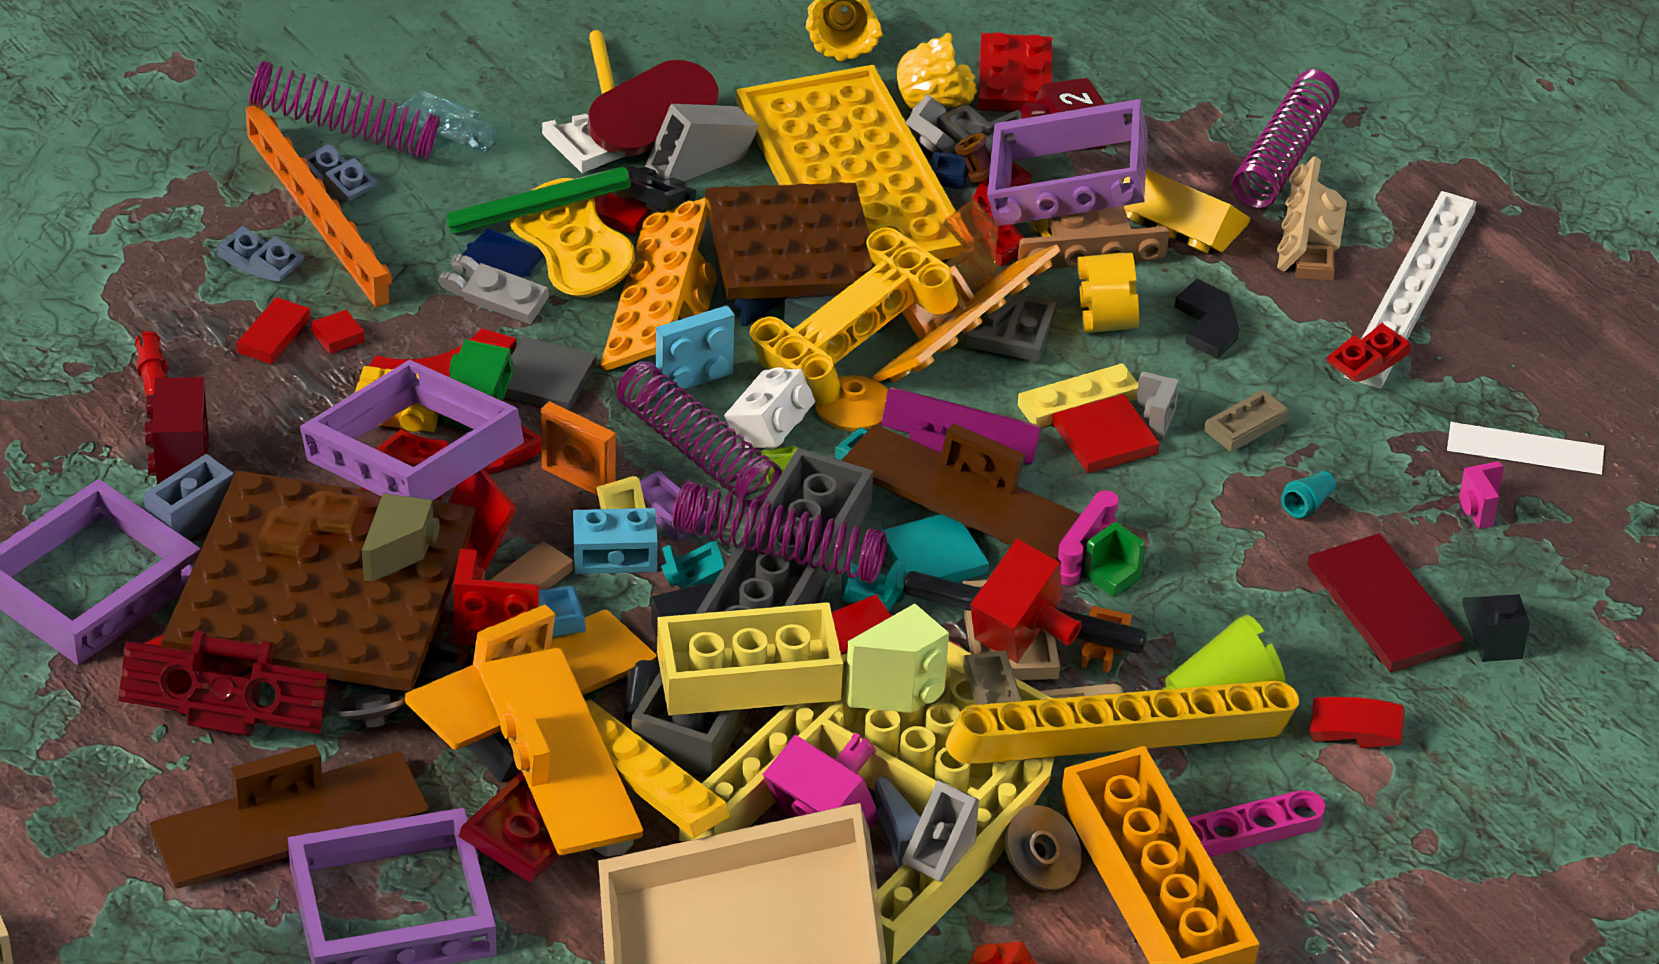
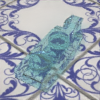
M421 89L397 108L398 119L401 120L405 106L408 105L409 109L405 122L410 124L413 122L416 111L420 109L417 127L422 129L429 113L436 114V116L439 115L440 123L437 135L457 143L460 142V144L464 145L469 143L473 149L488 152L496 145L495 127L481 120L479 112Z

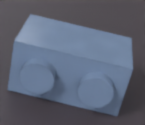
M205 454L143 493L145 511L190 540L212 526L234 473L208 454Z

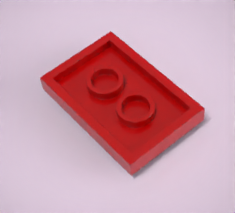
M981 33L978 110L1008 112L1019 110L1021 112L1024 104L1035 102L1041 85L1052 83V37L1037 34Z

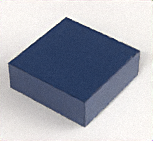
M933 152L930 166L941 186L964 189L968 167L962 155Z

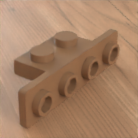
M1124 206L1048 218L1052 236L1021 239L1017 261L1055 244L1058 245L1061 251L1050 259L1053 265L1049 269L1078 266L1077 257L1123 252L1132 253L1134 261L1164 259L1167 254L1169 230L1166 226L1131 229Z

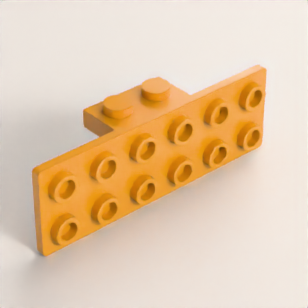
M705 198L694 202H684L679 207L664 213H653L644 220L635 248L634 262L627 274L600 363L604 371L656 354V327L677 321L679 316L684 319L708 311L717 282V275L714 267L706 262L698 251L708 216Z
M1055 244L1013 263L975 294L972 293L955 265L949 267L958 296L957 305L947 313L932 314L914 302L902 311V314L919 339L874 374L872 378L878 382L888 378L892 382H896L909 374L912 369L917 373L935 361L932 354L936 351L942 353L959 341L956 337L958 333L962 331L965 334L983 322L980 316L984 312L988 315L1002 307L1006 303L1004 296L1008 293L1012 296L1030 284L1027 278L1031 274L1035 277L1049 269L1053 265L1050 259L1061 251L1058 245Z
M545 604L477 632L473 665L405 694V703L452 749L458 750L501 731L500 719L479 673V665L481 663L560 648L581 694L585 695L626 677L628 671L638 661L650 660L656 662L657 655L608 610H602L585 617L586 632L552 636L556 614Z
M552 648L481 663L479 665V673L500 719L502 734L510 742L518 770L523 772L559 855H566L641 838L643 827L560 648Z

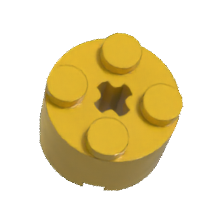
M1123 252L1077 257L1079 280L1086 279L1079 286L1081 309L1088 308L1087 311H1083L1084 333L1138 328L1139 301L1138 294H1136L1135 281L1137 279L1133 254Z

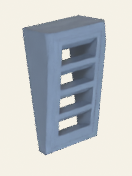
M880 777L875 781L874 804L880 815L878 821L897 867L900 868L904 865L901 861L921 817L886 777Z

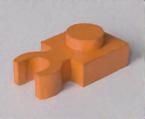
M1091 606L1089 616L1131 626L1132 614ZM1081 640L1083 648L1080 665L1082 668H1086L1089 660L1097 658L1103 661L1102 672L1108 673L1112 668L1113 654L1121 655L1123 650Z

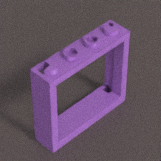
M1141 99L995 123L987 194L995 226L1145 202L1148 129ZM1132 113V121H1125L1124 114ZM1013 133L1015 140L1007 141L1003 134ZM1131 141L1130 168L1010 187L1013 160ZM1130 177V182L1122 183L1121 178Z
M412 360L406 361L300 426L307 461L381 497L383 493L432 501L524 443L521 419L516 407ZM415 402L474 429L415 467L355 440Z
M97 479L0 544V610L76 665H80L182 594L201 548L102 480ZM101 516L163 558L73 621L12 578L22 569Z
M464 808L288 837L290 869L312 964L336 962V964H454L497 956L496 925L474 846L458 837L461 826L467 821ZM451 846L458 847L475 916L325 942L310 870ZM476 937H482V938H483V940L473 941V942H472V938H476Z

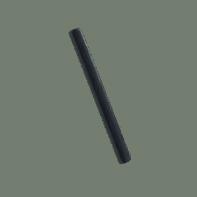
M909 571L904 581V593L906 595L971 611L970 604L981 590L979 587L916 571ZM1056 607L1057 610L1082 622L1081 629L1076 637L1077 639L1135 654H1141L1144 650L1147 640V632L1144 629Z

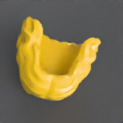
M814 0L808 7L809 16L806 21V30L809 32L810 40L814 43L815 49L827 58L835 57L839 62L858 58L860 54L872 52L873 47L879 42L878 38L883 36L881 24L868 0ZM844 6L848 8L845 12L841 10Z
M948 32L940 38H933L928 43H920L916 49L906 52L899 61V66L897 67L898 87L905 103L911 109L921 102L927 94L946 109L949 107H960L965 104L968 105L974 100V95L977 93L976 84L973 81L975 75L968 66H957L955 63L956 53L952 46L953 36L951 33Z

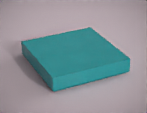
M943 514L881 530V532L884 531L886 533V551L893 563L896 560L904 562V579L909 571H916L956 582L988 574L989 562L965 525Z

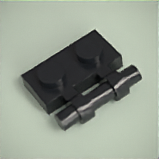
M632 165L626 167L630 176L631 187L614 192L615 196L622 199H637L645 202L648 209L658 212H666L670 208L681 205L684 201L694 202L697 195L696 189L686 186V183L680 179H666L658 176L657 172L648 167L637 168Z

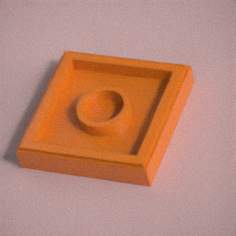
M550 401L541 408L542 469L598 496L596 487L616 481V433Z

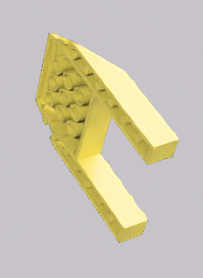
M949 641L944 694L935 702L926 704L912 713L848 706L845 703L847 654L841 655L843 661L841 700L786 705L702 783L727 803L730 817L695 838H692L679 827V840L686 842L749 828L775 803V799L762 774L795 734L833 759L846 746L854 733L861 735L860 741L863 738L867 739L875 747L876 752L874 755H871L857 774L864 779L866 786L874 791L877 778L886 777L920 817L937 780H941L978 798L979 806L975 843L943 881H938L904 864L877 890L887 964H896L998 860L1005 849V832L1009 822L1021 809L1035 804L1050 781L1055 757L965 764L955 760L946 749V741L961 710L967 706L975 705L963 668L964 655H971V653ZM1015 678L1022 701L1053 699Z

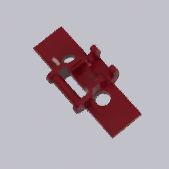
M196 630L192 638L190 651L126 641L118 701L175 710L178 713L187 714L188 726L249 736L254 733L256 723L321 733L329 673L272 664L274 644L270 641H262L261 644L211 637L207 636L206 631ZM205 654L257 662L253 663L252 674L248 673L245 676L218 673L215 672L216 668L206 666ZM175 669H183L191 676V687L185 693L178 692L171 686L170 676ZM261 682L269 683L275 690L276 698L270 706H263L258 703V700H260Z

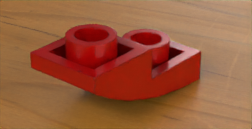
M1381 323L1362 339L1353 335L1327 356L1326 359L1327 363L1353 382H1359L1371 378L1399 362L1411 353L1409 341L1384 323Z
M1313 698L1310 734L1314 742L1356 738L1360 748L1402 745L1405 709L1401 704L1369 698Z

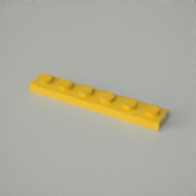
M591 699L586 702L622 783L692 838L699 836L730 817L727 803Z

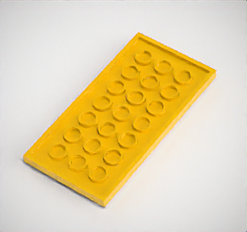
M874 65L736 89V103L738 107L759 126L754 138L779 185L856 182L869 235L881 228L895 229L939 260L973 254V241L911 130L905 124L906 122Z

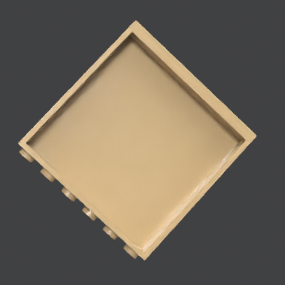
M860 803L599 861L605 964H887L870 831Z

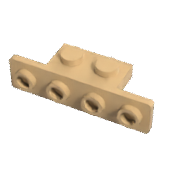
M1316 156L1305 165H1298L1290 177V183H1292L1291 191L1285 203L1288 206L1287 214L1281 226L1284 230L1283 237L1277 249L1280 253L1277 268L1283 272L1304 254L1307 241L1313 245L1334 246V252L1340 248L1347 200L1342 198L1337 191L1328 189L1318 182L1321 160Z

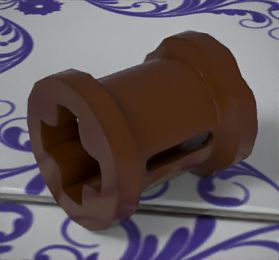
M983 133L970 135L955 146L957 155H962L969 169L968 177L972 182L983 181L989 178L991 155L985 145L987 139Z

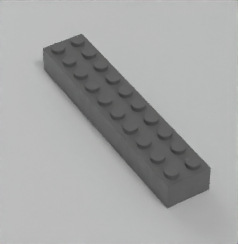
M797 448L758 511L753 529L748 537V546L750 548L753 547L757 540L760 515L763 506L769 501L771 503V514L761 540L762 551L766 550L769 545L771 525L776 509L779 505H783L784 515L778 536L773 545L774 554H778L782 548L786 520L791 509L795 508L797 516L793 533L786 547L787 557H791L795 551L799 523L804 512L808 511L809 524L799 550L800 561H803L808 554L811 529L815 518L821 515L822 525L819 538L812 553V563L816 564L821 556L825 528L828 521L834 518V532L824 559L825 567L828 568L834 558L838 531L841 524L846 521L848 524L847 535L837 560L838 564L849 545L854 527L856 525L860 526L871 507L873 470ZM778 515V518H777V522H776L775 529H776V527H777L779 515ZM742 545L734 550L695 614L814 604L832 574L834 567L825 572L821 564L816 568H811L808 561L803 565H798L796 558L787 562L783 554L778 558H773L770 551L761 555L757 548L749 552L745 545ZM659 672L632 716V731L681 769L709 777L718 768L752 708L668 716L661 672Z

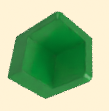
M1115 521L1088 541L1084 577L1111 596H1117L1142 578L1145 542Z

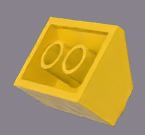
M1146 169L1145 202L1124 206L1128 220L1139 225H1143L1144 221L1148 220L1157 224L1156 227L1166 226L1169 230V238L1175 240L1177 234L1189 238L1188 246L1208 254L1210 248L1223 252L1248 226L1251 220L1250 217L1231 204L1149 169ZM1126 177L1123 183L1130 182V177Z

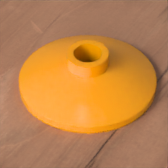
M840 376L838 378L842 391L837 400L827 405L814 404L818 416L832 427L845 431H856L860 427L869 430L873 425L880 426L882 424L888 389L880 382L865 376Z

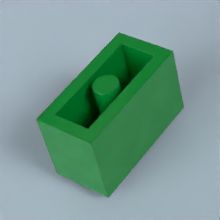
M464 339L459 354L455 353L453 355L449 368L450 378L501 401L505 397L514 373L510 348ZM442 415L445 426L468 431L474 430Z

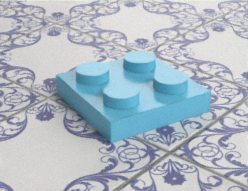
M728 305L656 327V367L661 369L662 374L669 376L671 381L676 382L679 387L686 389L733 374L735 315ZM663 378L662 383L667 382V380ZM668 385L659 389L662 396L665 394ZM671 385L670 390L675 389V386Z

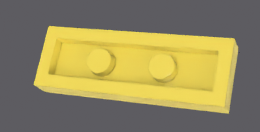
M1122 363L1019 393L1018 406L1030 423L1040 425L1042 428L1053 425V413L1122 394L1127 397L1129 402L1137 400L1138 382Z

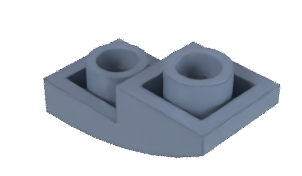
M330 143L304 156L311 173L315 178L322 180L326 192L342 201L349 202L377 187L378 182L355 158L346 161Z
M243 225L218 246L217 251L218 257L238 269L254 276L277 282L283 280L304 261L305 257L276 236L266 242Z

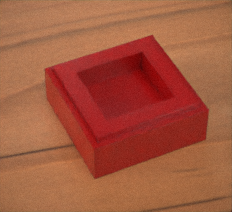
M347 309L311 322L312 333L329 354L365 342L364 331Z

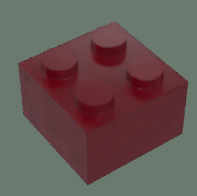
M204 377L155 378L154 395H147L146 399L147 418L152 419V422H145L146 447L150 446L154 451L148 452L149 476H156L158 485L205 454L209 455L210 436Z

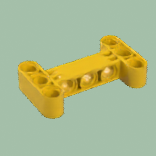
M881 228L872 232L866 242L871 261L875 267L797 327L792 329L776 317H765L756 321L750 328V337L759 363L767 370L777 367L783 369H802L812 391L815 405L830 404L836 401L841 394V385L834 364L915 302L932 314L947 313L957 305L958 296L950 268L895 229Z

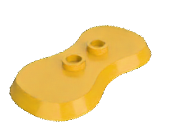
M573 178L555 179L532 190L573 180ZM594 198L509 220L512 230L519 237L533 243L542 251L547 261L548 275L552 284L558 290L570 296L588 298L612 288L627 276L634 262L635 251L633 244L623 234L609 228L601 221L596 213Z

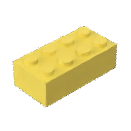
M829 603L658 617L657 655L668 716L841 700L843 661Z

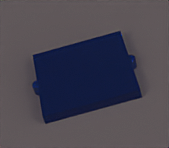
M489 228L473 243H468L467 249L462 253L463 256L471 257L479 265L483 263L521 278L530 276L531 269L544 257L540 249Z

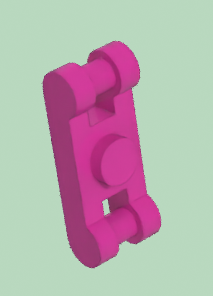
M1108 490L1098 492L1060 542L1058 559L1060 560L1061 583L1063 585L1070 586L1079 582L1081 565L1086 559L1088 541L1117 521L1114 516L1119 504V498L1116 493Z

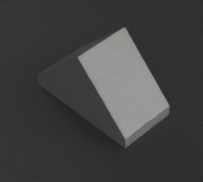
M937 780L901 862L938 881H943L975 843L979 799L941 780Z

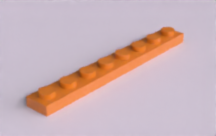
M246 107L247 136L375 308L388 304L389 286H392V276L388 267L385 264H380L375 257L370 243H364L358 234L352 220L348 221L345 218L338 201L331 199L326 193L322 180L315 178L310 171L306 159L298 156L291 139L288 136L284 137L275 118L268 116L260 107Z

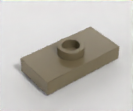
M1263 389L1207 419L1204 431L1227 450L1233 452L1289 421L1290 410Z
M1006 650L964 655L963 668L975 705L1022 701Z

